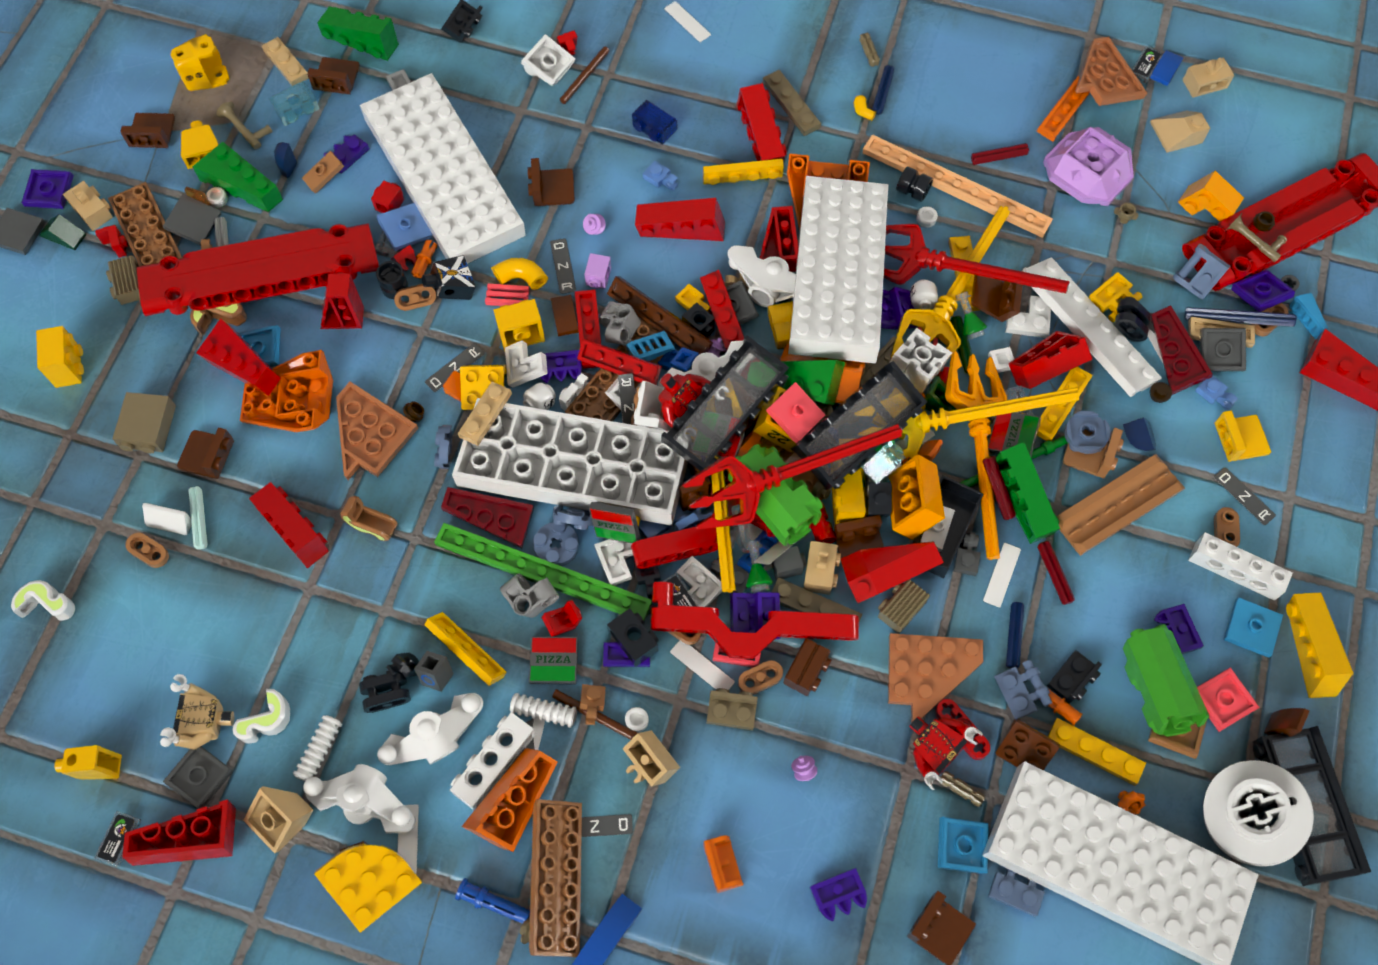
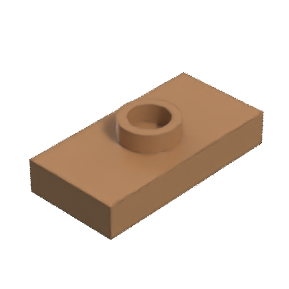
M329 151L302 179L316 194L345 166L333 152Z

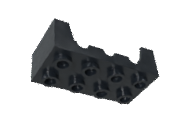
M942 475L939 482L943 506L954 509L955 512L943 549L939 552L944 563L928 571L944 579L984 494ZM923 533L913 540L911 539L909 544L920 543Z

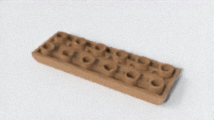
M146 182L108 198L139 266L159 263L161 259L167 256H174L177 259L182 258L171 232L163 228L165 219Z
M641 320V324L630 342L659 333V331ZM660 339L659 342L661 343L662 347L666 346L663 339ZM655 342L652 343L654 349H657L658 347ZM619 345L616 349L629 354L626 345ZM648 346L644 347L647 352L650 351ZM661 355L649 362L658 365V362L664 355ZM600 368L565 410V413L614 421L621 410L605 392L618 378V374ZM634 380V387L636 388L640 382Z
M1155 454L1057 516L1059 530L1081 556L1183 491L1185 487L1170 472L1160 457Z
M537 799L534 803L529 951L531 956L577 957L580 953L582 803Z

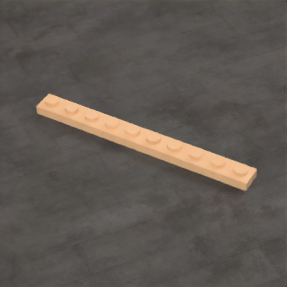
M873 134L863 148V154L901 172L909 166L917 170L919 175L924 173L932 177L933 187L992 215H995L1000 206H1007L1011 212L1005 221L1041 238L1044 237L1052 223L1053 218Z

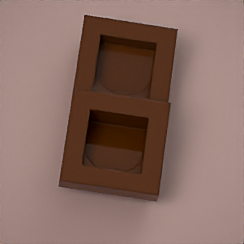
M571 295L551 298L558 337L579 333Z
M1286 708L1272 713L1264 733L1274 735L1283 732L1293 737L1302 731L1310 711L1305 708Z

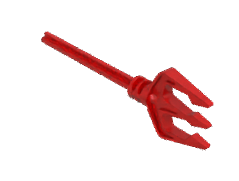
M918 224L886 225V235L895 233L910 236V244L907 246H885L886 255L903 262L897 271L884 268L883 278L895 284H905L921 268L925 269L929 266L930 270L936 267L938 272H941L943 269H949L1064 294L1068 291L1070 281L949 257L945 251H940L937 254L936 249L930 253V248H926Z
M895 424L780 467L770 465L767 466L766 470L761 468L759 474L756 471L752 472L735 457L726 455L683 483L682 486L685 488L702 486L707 476L728 469L733 477L730 484L710 496H701L691 503L689 507H709L716 501L739 498L740 513L721 520H716L710 516L697 524L696 528L706 529L749 524L755 518L760 493L764 492V488L771 490L772 485L775 488L779 487L782 480L902 437V429L899 427V424Z

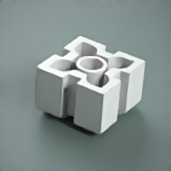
M916 328L905 344H902L894 353L890 362L894 361L922 394L933 378L943 369L952 352L939 343L936 346L929 342L931 337Z

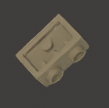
M717 688L716 691L711 690L706 724L753 730L758 697L753 696L750 692L734 694L723 688Z

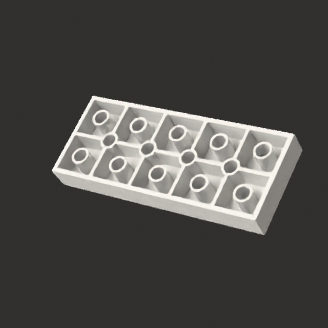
M432 73L360 105L367 125L411 200L417 206L446 259L464 255L468 264L526 236L522 219Z
M806 176L788 354L876 363L880 348L888 184Z
M477 398L475 406L479 402L480 398ZM506 403L479 446L463 439L452 476L457 487L588 511L591 502L634 509L635 515L640 520L673 526L680 497V486L684 481L688 461L661 442L662 433H668L669 431ZM686 434L687 438L690 439L688 443L683 442L679 435L676 441L689 451L692 448L691 435Z
M1023 762L1016 768L982 854L983 857L1201 965L1231 964L1259 875L1027 762Z

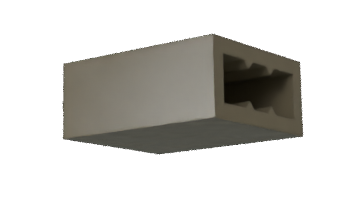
M126 392L112 439L124 451L163 452L176 405L169 396Z

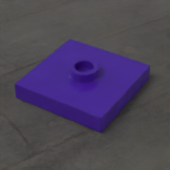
M31 169L21 203L24 207L64 209L66 198L63 194L70 190L74 175L71 171Z
M1268 270L1232 284L1231 289L1258 312L1289 300L1295 295L1293 289Z

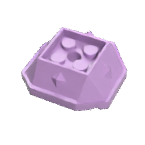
M1088 127L1081 131L1068 133L1048 153L1043 161L1051 182L1080 202L1109 206L1130 184L1134 177L1131 148L1114 138V135L1108 134L1099 127Z

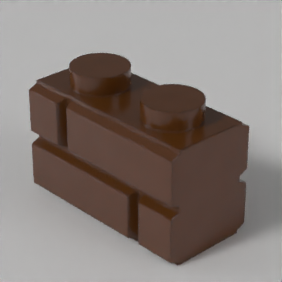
M805 638L784 678V685L797 690L805 696H809L811 690L816 692L821 682V679L818 678L821 671L826 672L832 659L828 658L831 651Z

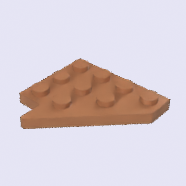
M1109 37L1094 39L1090 44L1075 92H1090L1099 106L1144 99L1147 91Z
M349 382L336 396L345 478L349 480L360 466L378 478L419 429L418 425L352 382Z
M890 633L888 704L911 705V723L918 716L922 719L983 663V640Z

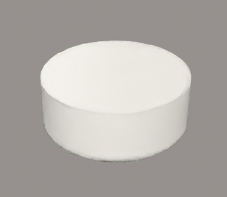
M214 187L207 192L206 199L210 206L220 208L228 202V195L223 188Z
M922 207L917 213V223L922 227H932L937 221L938 214L932 207Z
M634 707L626 713L625 724L629 729L635 732H642L647 728L649 718L644 709Z

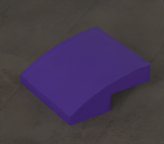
M893 287L889 291L883 290L882 329H898L904 313L909 309H914L911 304L910 290ZM909 324L907 329L917 328L918 326Z
M731 593V631L756 633L768 622L769 611H780L779 593Z

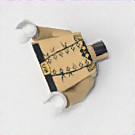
M175 675L173 679L180 682L181 685L172 683L170 688L173 692L184 690V693H180L173 729L168 727L162 730L160 735L167 736L168 738H162L160 744L163 747H168L174 743L178 747L197 749L211 740H216L219 737L221 726H232L235 719L234 712L223 711V707L216 696L192 683L186 684L187 679L184 675Z

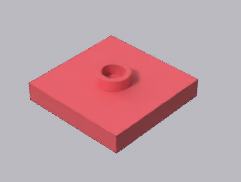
M796 382L766 409V412L795 443H798L825 416L824 412Z
M1231 667L1197 687L1208 711L1209 719L1218 732L1260 708Z

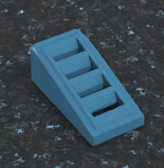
M1312 293L1298 295L1290 303L1289 307L1315 340L1324 329H1328Z
M665 331L626 344L629 355L646 361H651L675 349ZM660 339H663V341L665 342L666 346H663V347H662V345H661V343L659 342V340H660ZM655 342L658 348L654 349L652 343ZM648 346L650 351L647 352L644 347Z

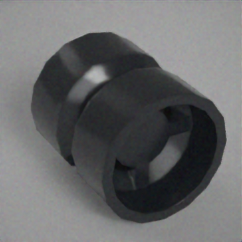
M907 166L897 183L896 190L905 195L910 193L912 198L922 202L932 186L933 178L924 173L919 175L917 170Z
M386 261L377 268L376 277L384 296L394 299L398 290L408 287L405 273L399 263Z

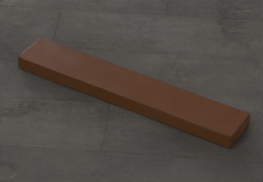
M615 276L607 295L618 303L631 305L639 318L659 332L665 331L669 339L681 348L698 352L699 355L709 352L713 344L711 340L620 276Z

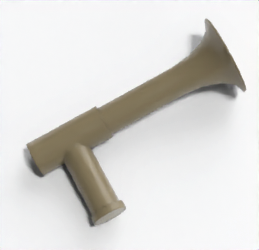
M223 103L217 110V116L228 118L255 150L259 149L261 143L258 140L272 133L270 126L266 125L261 130L252 134L234 114V103Z
M1241 213L1226 230L1233 229L1241 233L1275 263L1282 256L1277 250L1287 242V238L1284 235H1280L1271 246L1244 225Z

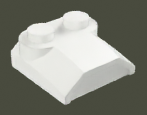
M545 34L522 59L521 64L529 75L538 76L553 86L568 72L576 58Z

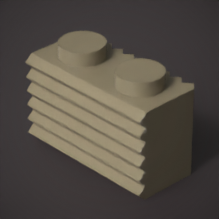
M129 255V257L125 256V258L121 257V259L109 261V270L106 271L110 283L113 284V287H110L113 299H117L121 305L140 300L136 269L139 265L135 258Z
M911 579L907 580L904 584L896 585L892 591L894 596L890 600L885 598L878 607L880 610L878 618L898 634L905 629L930 597L926 591L912 582Z

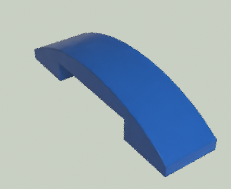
M621 894L595 929L572 965H604L625 932L629 930L642 911V908Z

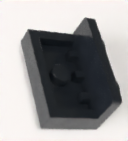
M460 0L441 30L461 43L464 37L467 39L470 37L474 30L472 25H477L483 15L480 13L483 7L480 5L478 9H475L464 0Z

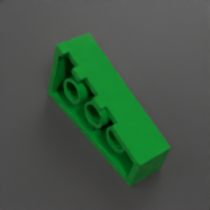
M329 6L317 22L322 36L326 39H332L344 46H350L360 52L373 55L378 59L381 58L388 61L399 45L392 18L385 17L383 20L379 19L378 15L372 14L370 17H367L362 12L352 14L347 9Z
M224 142L220 143L192 166L201 182L212 184L214 187H221L232 196L240 197L246 200L247 203L266 212L272 210L283 200L277 186Z
M839 360L782 361L789 367L787 374L789 379L782 386L783 389L787 390L796 382L813 401L835 405L845 362ZM751 362L747 381L754 386L766 388L777 373L762 362Z
M1025 442L1001 451L997 455L996 461L1016 513V518L1029 543L1032 544L1055 534L1060 529L1059 520L1052 510Z

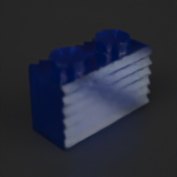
M645 100L632 113L633 127L639 132L642 131L646 135L648 134L652 141H657L661 145L677 130V119L648 100Z

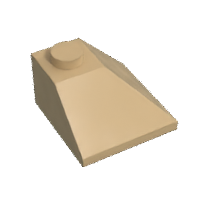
M1188 110L1150 121L1166 153L1203 143L1210 130L1202 113Z
M263 786L259 788L243 821L276 854L306 825L313 809L297 793Z

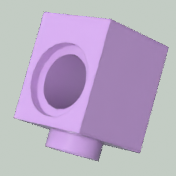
M590 253L584 274L586 285L592 288L606 289L611 272V258Z

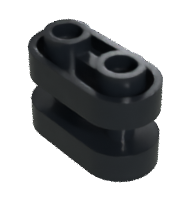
M1125 297L1119 300L1117 306L1119 314L1115 318V327L1131 341L1141 342L1146 340L1149 331L1147 326L1150 324L1151 318L1150 312L1133 297Z
M389 670L386 671V674L380 676L369 675L364 677L363 681L359 683L361 695L369 696V698L362 701L364 712H379L410 702L409 689H401V686L407 683V678L401 672L393 675ZM391 689H392V691H389V692L382 693V694H379V695H378V693H380V692H384V691H387V690H391Z

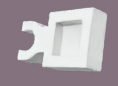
M581 373L574 384L571 383L568 388H564L559 395L561 409L565 411L588 384L587 376Z

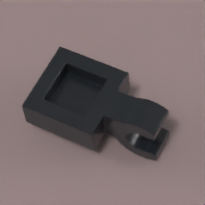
M634 561L638 585L645 584L647 597L652 600L653 583L661 581L658 565L639 569Z
M411 653L396 654L391 660L393 664L386 667L393 675L401 672L405 677L418 676L414 668L419 663V660Z

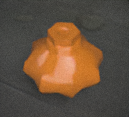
M1124 790L1118 795V807L1132 814H1140L1141 809L1146 806L1144 802L1145 796L1142 793Z

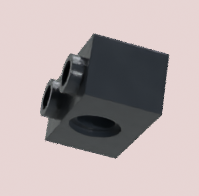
M629 608L608 623L607 628L630 661L637 667L658 651L657 643L659 640L652 630L648 632L643 626L645 622L638 612L634 614ZM633 632H637L641 635V637L638 640H631L628 638V636Z

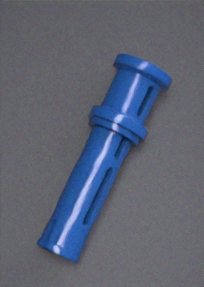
M466 878L462 880L455 896V900L459 901L462 899L472 903L476 909L484 907L522 924L530 917V909L489 893L488 887L483 886L481 888L469 883Z

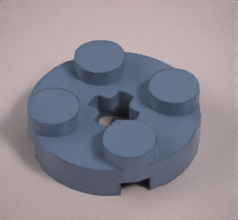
M1092 411L1077 412L1069 419L1064 430L1069 448L1074 452L1094 454L1102 451L1111 436L1108 422L1106 420L1103 421L1098 417L1099 414ZM1087 428L1093 434L1086 436L1083 434V431Z
M452 425L438 426V432H436L435 445H439V447L437 448V453H435L434 465L440 469H449L451 460H448V456H450L452 451Z
M561 505L554 506L552 517L554 518V524H574V527L580 530H587L588 526H593L588 510L571 507L563 509Z
M548 523L541 527L533 538L534 550L538 558L564 566L576 557L579 540L575 530L569 525ZM552 541H562L560 543L561 547L558 549L557 547L551 548Z

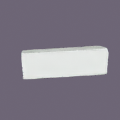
M143 503V515L147 527L182 535L189 533L192 524L191 517L186 512Z

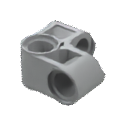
M610 301L600 315V323L606 327L605 341L620 345H626L631 341L632 336L641 324V320L631 305Z
M518 573L500 587L501 593L508 600L514 612L529 618L536 617L559 598L558 593L547 577L530 587L528 581ZM529 602V608L525 611V604Z

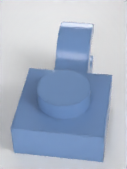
M656 161L642 173L643 179L658 188L663 184L668 189L674 191L678 186L675 183L678 178L671 174L670 169Z
M1213 375L1211 378L1204 380L1195 390L1209 403L1213 404L1217 401L1226 410H1229L1238 400L1234 394L1226 393L1228 387Z
M706 507L696 508V513L685 514L677 520L675 531L696 527L697 524L712 516V513L702 515L701 511L705 510Z

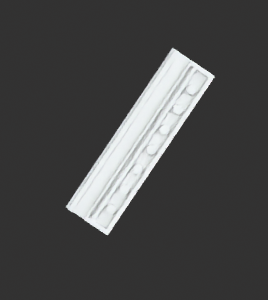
M1052 257L1028 268H1023L1022 272L1070 281L1066 294L1032 287V289L1074 335L1085 337L1090 353L1130 397H1133L1139 391H1144L1162 379L1156 370Z

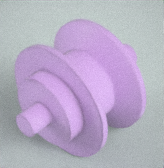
M588 214L583 220V228L588 234H601L605 229L606 222L600 214Z
M722 339L711 340L713 344L708 353H713L718 358L721 357L720 352L726 351L724 344L721 342Z
M799 756L791 765L794 776L799 781H809L818 772L815 760L811 756Z

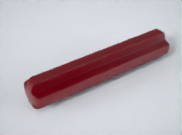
M1027 143L976 152L972 153L971 161L973 165L1024 156L1028 154L1029 147Z
M995 456L986 457L982 462L1004 520L1012 519L1016 516L996 458Z
M1049 541L1039 543L1037 548L1062 604L1068 605L1072 603L1075 597Z

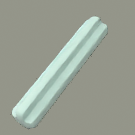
M196 486L189 488L188 492L193 545L197 550L207 548L208 544L202 489Z

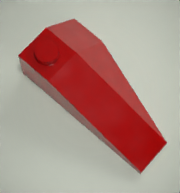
M934 541L860 549L840 559L847 582L857 603L878 595L944 563Z

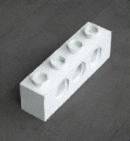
M1206 532L1195 542L1188 559L1192 563L1274 601L1286 592L1293 573Z
M512 712L508 717L504 716L497 725L498 730L493 736L489 735L484 740L483 748L479 754H474L466 764L467 769L462 775L458 774L451 783L450 791L453 795L473 810L482 802L523 747L526 748L536 735L535 730ZM504 737H513V741L510 745H501V741ZM489 756H498V760L494 765H486V760ZM474 775H482V781L478 785L471 784V778Z

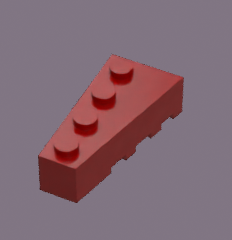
M763 83L740 88L736 107L738 111L741 110L743 125L747 124L748 139L754 141L752 143V150L756 160H784V157L787 155L786 147L784 144H781L780 127L775 124V111L773 107H770L769 91L765 90Z
M717 198L638 204L635 227L640 237L724 241L725 219Z
M221 318L196 352L211 365L268 396L281 380L279 375L250 347L239 333Z
M1324 329L1314 341L1299 373L1378 411V367L1330 331Z
M270 482L249 499L306 568H309L329 552L325 546L327 540L320 532L316 534L312 529L314 525L306 516L304 518L301 517L299 514L301 510L293 501L291 503L287 501L286 497L288 495L282 487L276 488Z
M227 799L219 802L218 805L205 806L196 809V812L184 816L178 815L172 817V820L160 824L157 822L126 832L122 858L132 866L231 857L233 856L236 808Z

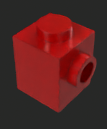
M384 180L375 189L371 197L374 209L381 213L399 208L405 200L399 185Z

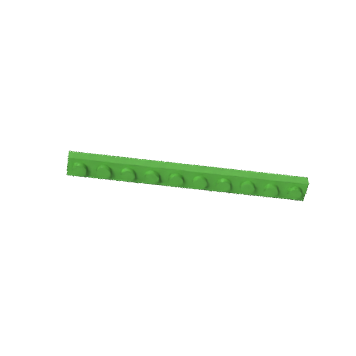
M443 523L434 541L436 546L513 575L519 573L525 579L535 583L547 577L556 591L620 615L630 608L634 614L638 612L645 621L652 605V600L446 523Z

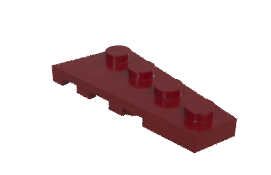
M1170 305L1151 314L1153 328L1168 384L1172 389V395L1211 378L1213 373L1172 306Z
M447 487L441 505L443 511L521 549L523 548L534 506L531 504Z

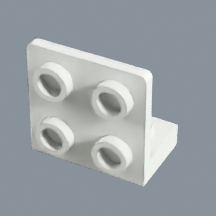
M642 381L641 387L638 390V405L634 412L635 425L670 431L671 427L660 415L662 404L659 401V395L664 388L648 381Z

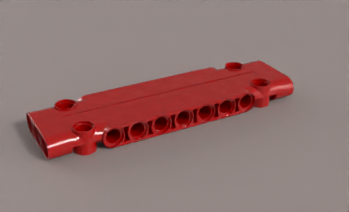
M1360 153L1348 160H1340L1334 168L1330 170L1323 168L1222 220L1217 226H1211L1205 234L1184 243L1182 246L1183 254L1189 260L1195 253V248L1202 244L1210 252L1230 265V268L1212 288L1214 291H1219L1232 283L1239 282L1251 273L1253 275L1260 273L1354 224L1377 208L1378 166L1365 153ZM1263 211L1272 213L1275 218L1274 227L1267 232L1260 231L1253 225L1254 217ZM1241 213L1244 225L1271 246L1280 235H1284L1287 238V242L1277 250L1282 256L1275 263L1241 233L1233 229L1226 230ZM1201 258L1194 266L1197 272L1207 260Z
M369 223L351 227L336 224L329 231L315 228L192 251L183 255L181 259L167 256L161 259L159 263L139 266L136 269L142 311L145 316L165 313L167 309L172 314L180 315L188 310V305L193 310L201 311L324 287L327 285L328 274L343 272L350 274L354 280L358 276V272H361V274L376 272L379 264Z

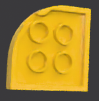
M359 844L349 847L336 854L314 872L317 879L360 933L422 883L401 855L382 845Z

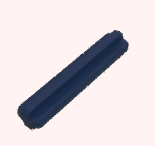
M886 65L883 70L872 109L878 115L883 112L895 70L893 66Z
M1013 602L1010 610L1006 667L1010 669L1015 666L1018 669L1020 666L1024 604L1021 602Z

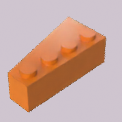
M525 748L461 827L499 848L514 852L533 813L534 803L537 799H540L558 761L539 750Z

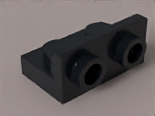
M1075 650L1048 683L1047 687L1062 699L1066 698L1068 704L1074 699L1079 701L1087 692V689L1084 688L1088 682L1093 684L1101 674L1098 669L1102 664L1099 661L1096 664L1092 663Z

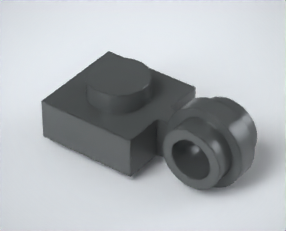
M975 532L965 533L962 546H966V549L958 548L953 572L972 576L977 575L981 552L972 551V548H977L979 535H975Z
M718 557V559L712 561L710 569L716 575L721 576ZM735 564L736 590L733 592L744 593L747 589L746 583L749 573Z

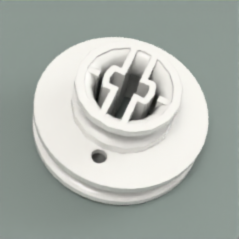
M1243 761L1230 765L1214 777L1207 788L1204 798L1203 816L1210 837L1225 854L1241 863L1252 866H1273L1283 863L1294 857L1310 837L1314 815L1309 795L1296 777L1275 764L1264 761ZM1253 792H1263L1268 794L1269 797L1263 798L1262 794H1253ZM1246 795L1247 798L1244 805L1239 806L1240 800ZM1290 797H1293L1297 800L1296 805L1290 804ZM1252 804H1257L1259 809L1275 804L1278 806V808L1266 811L1263 820H1259L1257 814L1243 819L1240 817V815L1251 812ZM1278 817L1276 822L1269 827L1272 819Z

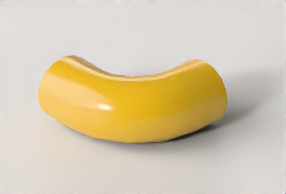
M509 258L491 267L494 276L500 284H505L514 278H521L527 282L532 290H537L548 281V276L542 268L534 261L525 258Z

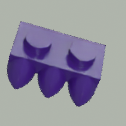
M355 134L343 136V144H334L333 153L345 166L339 171L341 174L369 150L368 144Z
M580 350L543 353L546 355L548 374L541 376V379L548 383L551 376L555 375L562 382L566 374H570L576 380L582 372L581 361L577 359Z
M1185 604L1164 609L1155 616L1154 621L1166 624L1168 630L1172 631L1182 654L1204 647Z
M856 868L809 887L819 912L830 921H834L835 905L843 913L849 915L851 911V898L861 908H865L867 904V894Z

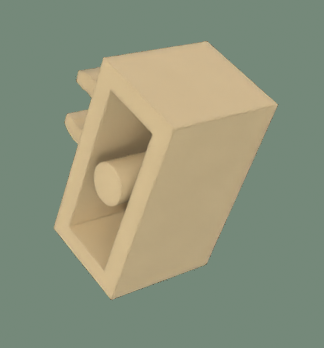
M1218 58L1217 60L1213 59L1206 63L1190 66L1183 78V82L1191 96L1197 97L1228 88L1234 74L1226 60Z
M82 181L63 194L71 207L92 231L113 218L109 212L111 209L110 205L104 198L101 200L98 198L100 194L93 185L89 187Z
M816 541L810 542L804 589L830 595L832 587L836 588L838 574H834L835 566L839 567L841 553H837L838 545Z
M652 730L638 733L623 748L624 752L634 763V765H630L627 768V774L632 773L634 770L638 773L637 778L633 781L634 783H639L646 779L651 787L665 783L681 768Z

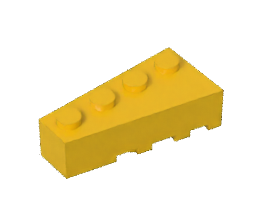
M839 439V445L854 439ZM840 459L830 463L831 474L843 464ZM863 467L852 475L848 473L844 477L845 482L837 489L832 487L834 529L836 524L867 517L865 488L862 483L864 476Z
M1321 592L1294 594L1286 605V612L1289 616L1308 698L1337 697L1354 673Z

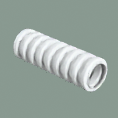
M519 693L513 695L510 703V712L513 714L515 712L519 716L525 714V717L532 716V719L538 717L540 721L546 719L548 723L553 721V724L560 723L561 726L566 724L568 728L574 725L577 716L576 707L569 708V705L563 707L561 703L555 705L553 701L548 703V700L541 701L540 698L535 700L533 696L527 698L526 695L520 696Z
M323 715V722H319V729L315 730L316 735L311 738L313 740L312 743H308L307 746L309 748L304 751L305 756L300 759L302 761L301 764H297L298 769L293 772L295 777L306 781L308 778L313 777V775H317L316 770L317 768L320 769V762L324 761L323 756L328 754L327 748H331L332 745L330 743L335 740L334 735L338 734V727L341 728L342 726L339 720Z

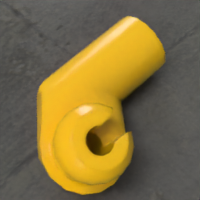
M864 95L856 96L853 102L856 114L872 121L876 112L867 108V100Z

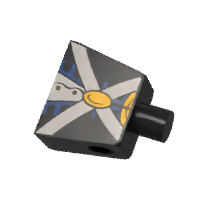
M464 255L436 261L433 263L430 274L422 275L423 287H434L437 297L443 299L471 300L476 288Z
M864 475L866 516H890L892 513V483L887 475Z

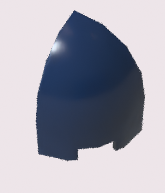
M281 142L276 145L274 150L275 163L281 174L289 178L297 165V161L290 144Z
M1143 417L1123 424L1126 437L1131 445L1144 451L1156 450L1154 434L1150 422Z

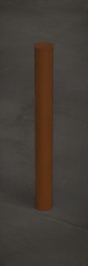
M606 46L599 51L560 97L561 103H567L609 53V49Z
M557 689L554 691L552 698L565 705H569L571 708L576 707L578 712L586 716L587 710L580 709V701ZM597 711L595 721L630 740L638 734Z

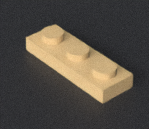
M279 37L262 45L263 51L292 87L308 79L307 71Z
M1191 317L1188 321V334L1192 340L1200 341V329L1246 328V347L1252 348L1255 344L1254 325Z
M491 382L459 430V438L479 446L512 395L511 389Z

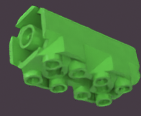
M759 444L754 445L744 456L735 457L752 472L756 471L758 474L761 468L766 470L767 466L770 465L780 467L788 464L781 459L775 447L766 448L761 447ZM729 473L728 480L732 482L733 477ZM790 477L782 480L779 487L775 488L772 485L771 490L764 488V492L760 493L756 513L782 545L786 546L787 542L789 545H792L811 531L808 527L812 523L815 526L819 523L822 515L820 509L823 508V505L818 497L810 493L807 484L800 479L796 482Z
M1164 624L1158 625L1153 629L1144 630L1140 628L1130 633L1131 638L1126 640L1122 648L1127 658L1124 668L1130 683L1141 692L1145 701L1142 712L1148 726L1159 735L1164 734V736L1169 737L1192 731L1190 726L1195 723L1197 727L1204 725L1209 718L1208 711L1172 631L1168 630Z

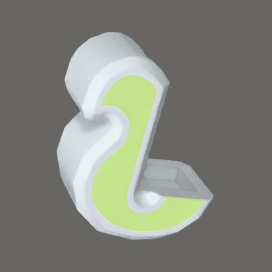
M42 580L30 581L22 586L13 596L11 603L13 612L21 618L26 617L37 607L38 603L59 621L68 620L75 612V605L71 599L62 593H58L54 587Z
M266 689L269 712L237 719L234 723L233 734L242 742L248 744L256 743L259 739L257 737L259 732L270 736L277 735L285 730L290 721V706L286 698L275 689Z

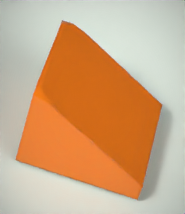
M454 370L444 383L443 389L447 395L461 402L460 373Z
M941 439L926 441L918 451V454L932 462L940 451L943 441Z

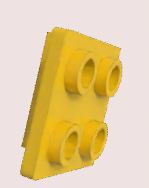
M506 365L461 366V409L473 410L477 398L481 399L491 382L504 386V375L507 373Z
M1232 410L1224 411L1214 423L1228 462L1266 456L1271 453L1257 415L1234 418Z

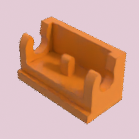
M724 835L703 841L717 893L743 886L730 837Z

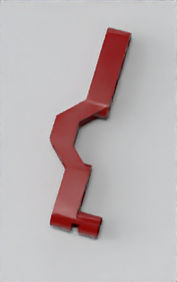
M819 498L823 505V508L820 509L822 513L820 521L816 526L812 523L808 528L812 529L816 542L832 544L836 541V536L831 523L826 521L828 515L822 499ZM740 499L727 500L728 516L740 513ZM756 513L754 520L750 524L765 530L768 537H776ZM692 527L634 542L631 545L637 568H650L687 559L691 556L695 557L717 551L716 527L706 529Z
M670 582L653 583L652 602L658 603V607L652 608L651 630L708 634L729 658L754 659L777 637L845 641L859 640V616L852 614L769 611L768 622L756 633L732 632L719 618L718 608L674 606V584Z

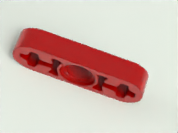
M943 699L936 706L935 714L939 720L943 717L955 718L958 715L960 717L958 718L959 720L978 729L953 700ZM942 706L952 709L950 712L951 716L948 713L942 714ZM977 733L973 740L977 742L976 745H983V754L980 751L976 753L973 750L975 744L971 742L963 749L972 759L982 760L990 752V743L984 735Z

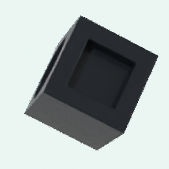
M697 302L682 315V321L702 335L709 337L713 333L715 318Z

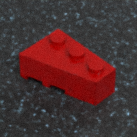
M793 206L772 207L759 258L764 260L768 257H780L787 262L790 272H796L798 241Z
M343 272L328 274L320 329H362L364 305L351 275Z
M1056 331L1008 364L1016 385L1031 389L1092 360L1085 337Z

